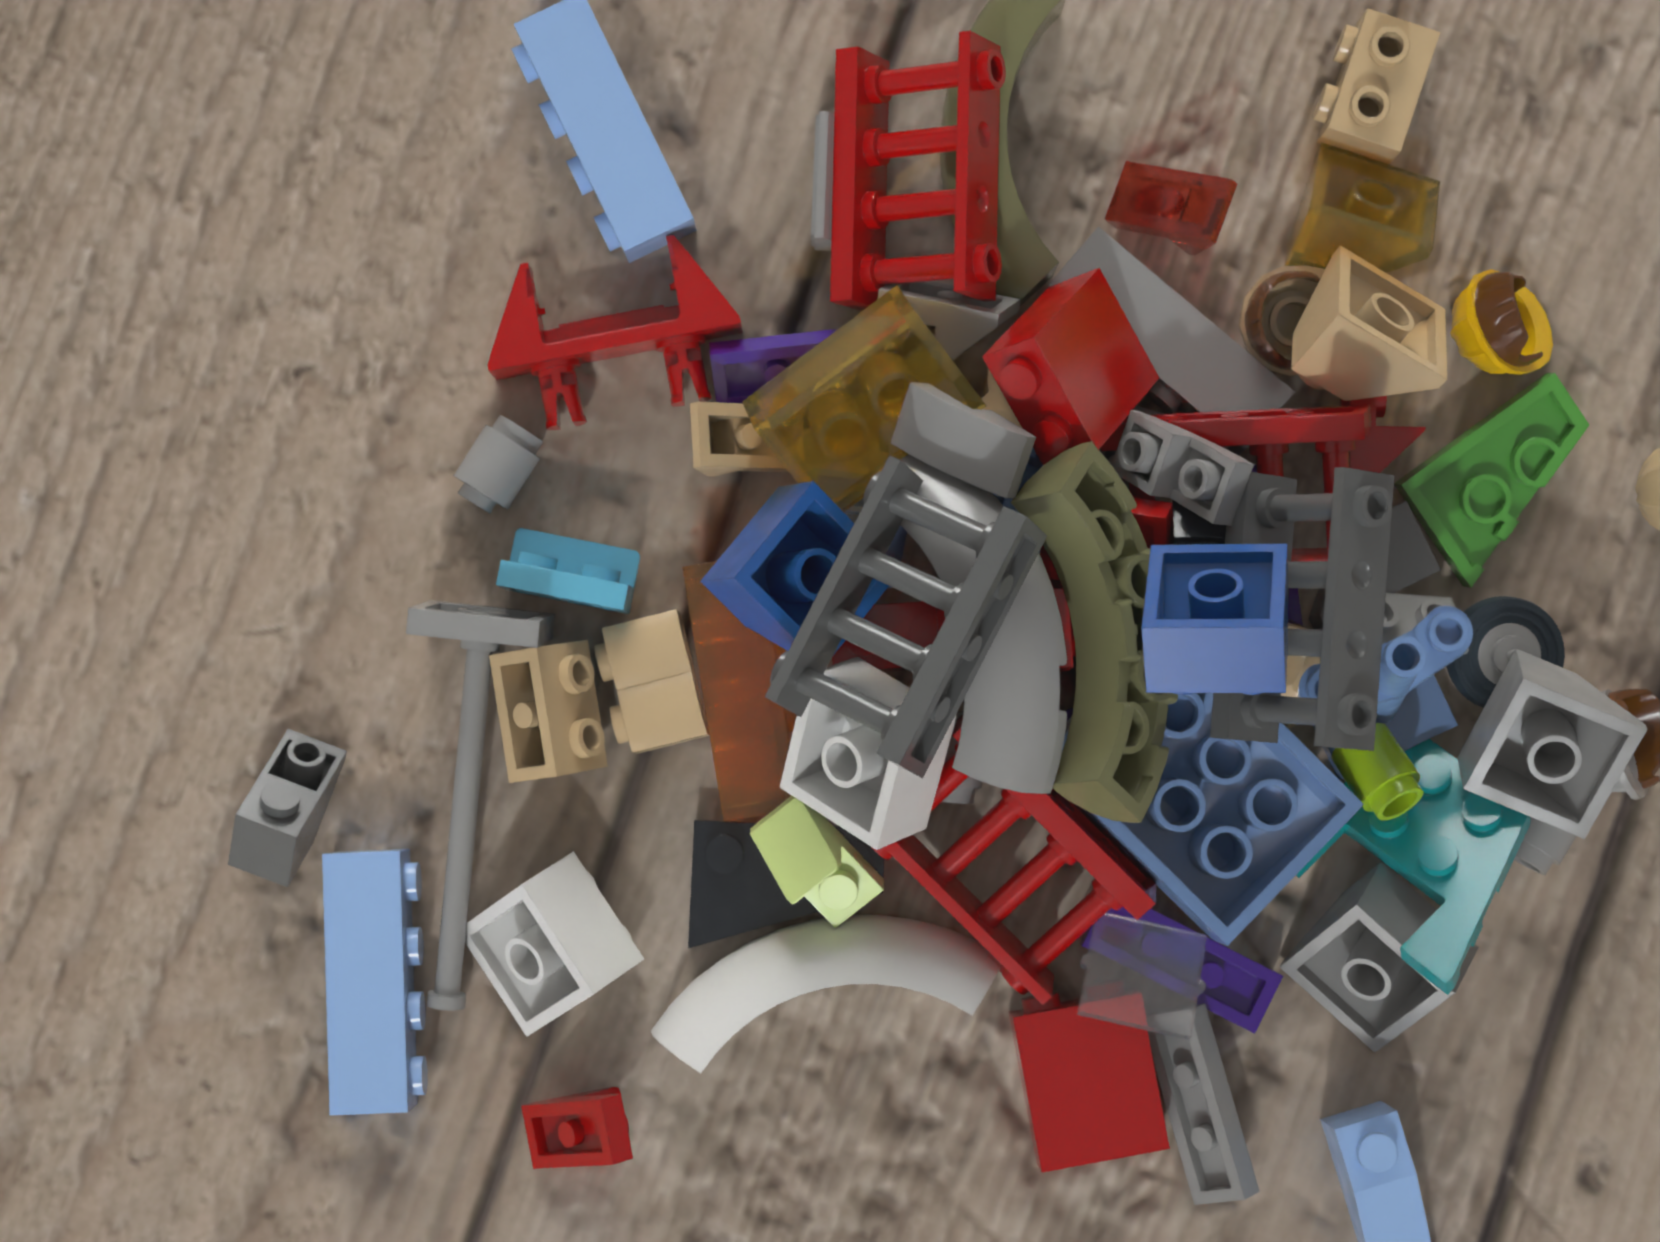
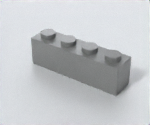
M1099 226L1048 285V287L1100 267L1159 376L1158 381L1147 392V395L1160 408L1170 414L1175 413L1177 410H1180L1182 413L1281 409L1294 393L1289 386ZM1249 445L1223 446V448L1239 455Z

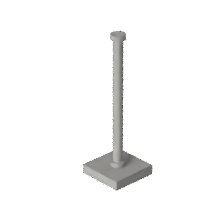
M433 600L408 608L406 634L461 640L460 648L467 649L435 989L428 991L427 1006L433 1009L447 1011L462 1010L465 1008L466 994L460 992L491 675L489 655L500 651V644L538 648L553 639L555 613Z

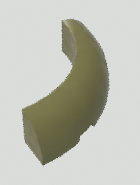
M989 0L970 29L976 34L1000 45L1001 54L1005 62L1006 77L1003 86L1000 88L997 247L1001 254L1002 270L999 279L996 281V294L1021 299L1020 306L1053 277L1059 261L1044 245L1033 228L1016 190L1008 154L1007 120L1009 100L1015 80L1026 58L1043 33L1061 15L1065 0ZM958 87L947 89L941 126L957 125ZM956 151L940 153L943 190L956 189ZM950 215L955 229V215Z
M1090 441L1067 449L1044 464L1022 486L1016 498H1013L1010 503L1019 513L1027 516L1047 535L1043 546L1054 565L1063 587L1074 633L1076 652L1074 707L1053 789L1068 801L1090 813L1113 821L1141 823L1157 791L1167 762L1169 748L1162 746L1166 729L1168 705L1177 702L1178 694L1146 693L1141 626L1151 548L1147 547L1140 527L1131 512L1132 509L1137 507L1132 494L1114 467Z

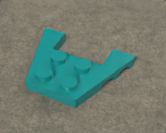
M1428 739L1404 751L1420 774L1418 784L1423 790V796L1420 801L1404 814L1386 821L1379 820L1374 812L1365 811L1361 807L1296 876L1300 878L1343 834H1347L1434 900L1440 907L1400 947L1402 960L1448 995L1457 984L1461 965L1470 946L1474 947L1483 928L1482 920L1495 892H1499L1531 824L1530 816L1464 790L1458 759L1431 739ZM1346 782L1343 783L1352 792Z

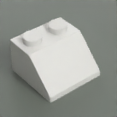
M574 851L515 888L467 922L466 945L526 1037L591 997L644 960V957L632 941L629 931L621 924L599 891L594 878L584 868Z

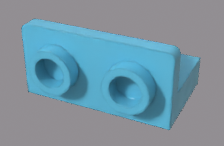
M519 528L515 532L510 560L500 561L496 585L507 591L630 614L641 556L637 551Z

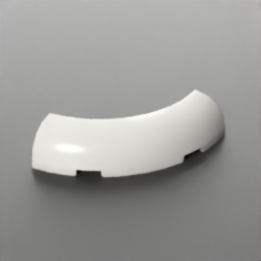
M853 914L838 927L834 928L825 917L811 919L779 928L749 941L739 949L720 959L695 978L670 1004L652 1028L651 1033L662 1046L701 1074L714 1055L735 1033L754 1018L774 1006L799 995L823 988L850 984L896 986L929 994L951 1003L973 1016L995 979L1001 963L977 940L932 923L881 914Z

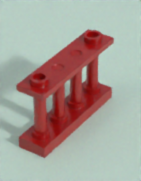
M971 30L959 32L958 61L890 70V61L861 47L836 49L830 302L862 312L876 311L879 289L885 285L954 279V292L983 302L996 301V281L999 279L1002 270L1001 254L997 247L1000 88L1003 86L1006 77L1005 62L1001 54L1000 45ZM958 87L957 125L888 133L889 101L893 95ZM956 151V189L887 196V164L891 158ZM955 215L954 253L885 258L886 227L889 221Z
M1370 404L1151 414V416L1185 429L1221 447L1249 445V454L1256 455L1257 473L1284 477L1283 454L1289 452V443L1315 442V451L1322 453L1324 493H1333L1335 468H1350L1349 451L1355 449V440H1365L1371 432ZM1128 416L1103 444L1101 451L1117 450ZM1128 482L1129 491L1133 497L1155 500V496H1150ZM1325 521L1327 548L1292 549L1291 561H1328L1331 521Z
M963 714L957 719L952 735L958 741L954 746L956 752L959 745ZM956 753L943 765L931 812L969 777L952 768ZM1053 788L1051 793L1047 794L1022 793L1002 789L1000 791L1002 799L938 858L914 835H910L878 850L872 848L886 860L894 857L1001 963L999 970L1008 984L1022 995L1030 992L1042 1005L1051 999L1053 994L1054 974L1047 966L1111 908L1119 911L1124 907L1138 920L1156 904V883L1079 806L1065 799ZM1033 816L1049 832L1046 836L1048 844L982 903L956 876L1020 817L1027 820ZM1078 861L1095 878L1092 881L1094 889L1035 943L1027 948L1002 921L1065 863L1074 865Z

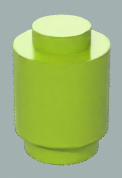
M1376 723L1374 751L1335 748L1332 753L1331 759L1354 795L1364 804L1362 806L1363 809L1368 812H1374L1379 820L1386 821L1404 814L1414 807L1423 796V790L1418 784L1420 780L1419 772L1388 726L1384 723Z

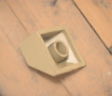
M1340 245L1333 253L1293 332L1291 369L1297 372L1298 376L1310 387L1317 390H1327L1344 401L1439 389L1447 381L1445 308Z

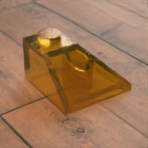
M1321 142L1289 236L1284 266L1306 265L1326 269L1333 253L1340 245L1385 273L1429 258L1434 248L1440 181Z

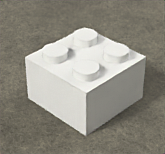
M859 657L829 666L824 672V675L892 709L902 704L910 689ZM810 699L802 717L796 716L780 788L876 850L926 829L957 716L955 715L922 779L876 754L882 743L881 733Z

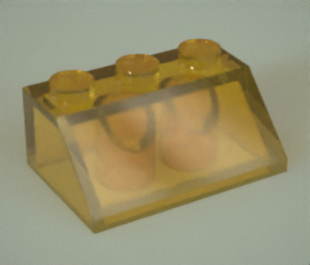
M898 285L742 401L754 430L797 483L814 481L843 512L863 499L869 481L876 473L882 471L889 456L901 460L908 455L905 451L891 444V440L910 382L929 383L971 409L982 410L986 407L984 401Z

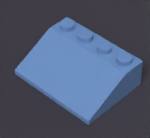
M1213 693L1178 695L1177 702L1168 705L1166 729L1162 746L1169 748L1167 762L1157 791L1142 822L1113 821L1090 813L1083 808L1081 809L1212 940L1228 946L1364 804L1283 723H1279L1278 743L1210 738ZM1072 716L1066 722L1063 747L1067 739Z

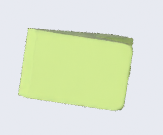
M792 795L750 828V835L786 899L793 905L805 897L834 928L838 927L884 891L883 877L823 815Z

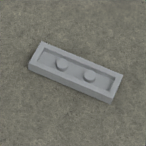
M1205 1003L1157 1011L1145 1016L1154 1067L1194 1205L1246 1200L1260 1192Z

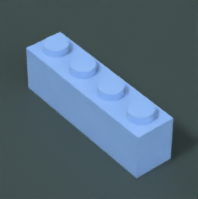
M562 0L514 23L522 44L511 48L527 83L539 79L549 100L539 104V107L554 138L558 139L567 135L577 155L567 160L566 163L582 196L594 190L604 212L593 218L609 251L611 252L621 247L628 262L631 263L668 245L666 236L674 235L679 240L697 231L694 218L588 1Z
M410 849L322 854L329 1115L407 1113L418 1104V1095H426L428 1084L426 1057L416 1056V1030H424L426 1020L424 992L414 991V966L422 965L424 956L422 928L412 927V901H420L422 893L421 867L419 862L410 863Z

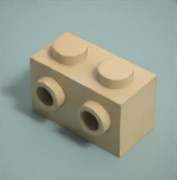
M1369 8L1364 12L1355 27L1346 24L1333 56V61L1342 64L1336 85L1325 84L1313 116V120L1323 123L1317 143L1388 166L1402 150L1440 32Z
M588 640L489 655L509 783L558 777L608 767L604 745L605 737L601 726L594 682V668L591 663Z

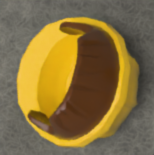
M1493 269L1483 271L1472 277L1469 286L1459 294L1454 302L1450 334L1458 346V352L1477 368L1490 374L1508 373L1522 375L1534 372L1550 361L1553 348L1552 330L1547 315L1539 301L1525 287L1526 279L1523 276L1514 275L1512 272H1499Z

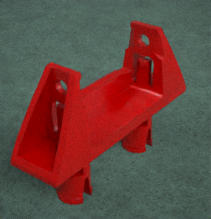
M674 235L666 236L674 282L669 284L670 291H676L679 305L665 307L663 304L558 324L559 328L544 330L542 316L546 313L545 308H540L537 299L532 268L529 263L520 264L487 366L488 371L496 380L527 374L538 376L546 416V430H561L560 399L564 397L575 426L587 423L583 412L575 369L579 368L581 364L653 350L663 352L671 393V406H685V374L690 375L700 402H705L712 398L711 392L708 389L700 345L704 344L706 340L742 334L741 320L737 312Z

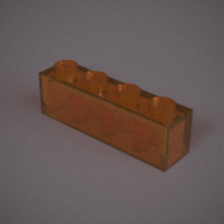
M713 561L683 566L682 569L723 821L726 822L768 815L791 796L780 788V783L790 745L789 733L793 732L797 715L765 698L771 685L770 676L777 659L787 650L744 626L700 582L717 562Z

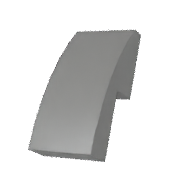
M910 382L891 444L924 463L964 482L1005 498H1016L1036 436L992 410L971 409L929 383Z
M1135 410L1130 411L1111 464L1122 479L1150 496L1171 498L1212 524L1228 526L1232 525L1254 466L1248 460L1211 441L1159 418Z

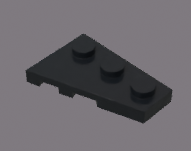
M694 820L688 949L819 912L805 897L793 905L786 899L750 835V828L757 823ZM834 826L884 879V858L878 855L868 844L840 826Z

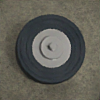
M1491 597L1475 603L1464 611L1473 628L1472 641L1468 647L1469 651L1446 666L1451 681L1457 690L1467 700L1484 708L1515 649L1563 668L1565 659L1564 642L1554 620L1538 605L1516 597Z

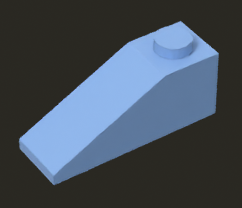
M1378 1101L1320 1119L1358 1242H1431L1417 1173L1397 1110L1382 1101Z

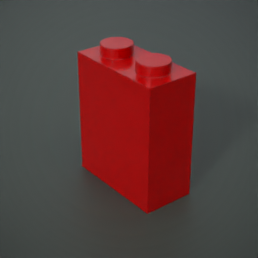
M1100 267L1048 287L982 356L1022 429L1036 436L1033 448L1043 465L1063 451L1082 443L1092 441L1099 450L1159 379L1156 370Z
M1121 980L1084 987L1086 997L1060 1002L1059 992H1053L1052 998L1044 1005L1033 995L1021 999L1023 1009L1009 1011L1036 1162L1042 1173L1170 1149L1141 994L1135 989L1124 990Z

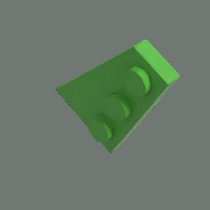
M1545 373L1394 483V486L1403 499L1407 501L1411 511L1464 587L1472 588L1485 570L1482 568L1483 564L1499 542L1506 541L1519 523L1516 519L1539 487L1546 486L1589 427V423L1556 373Z

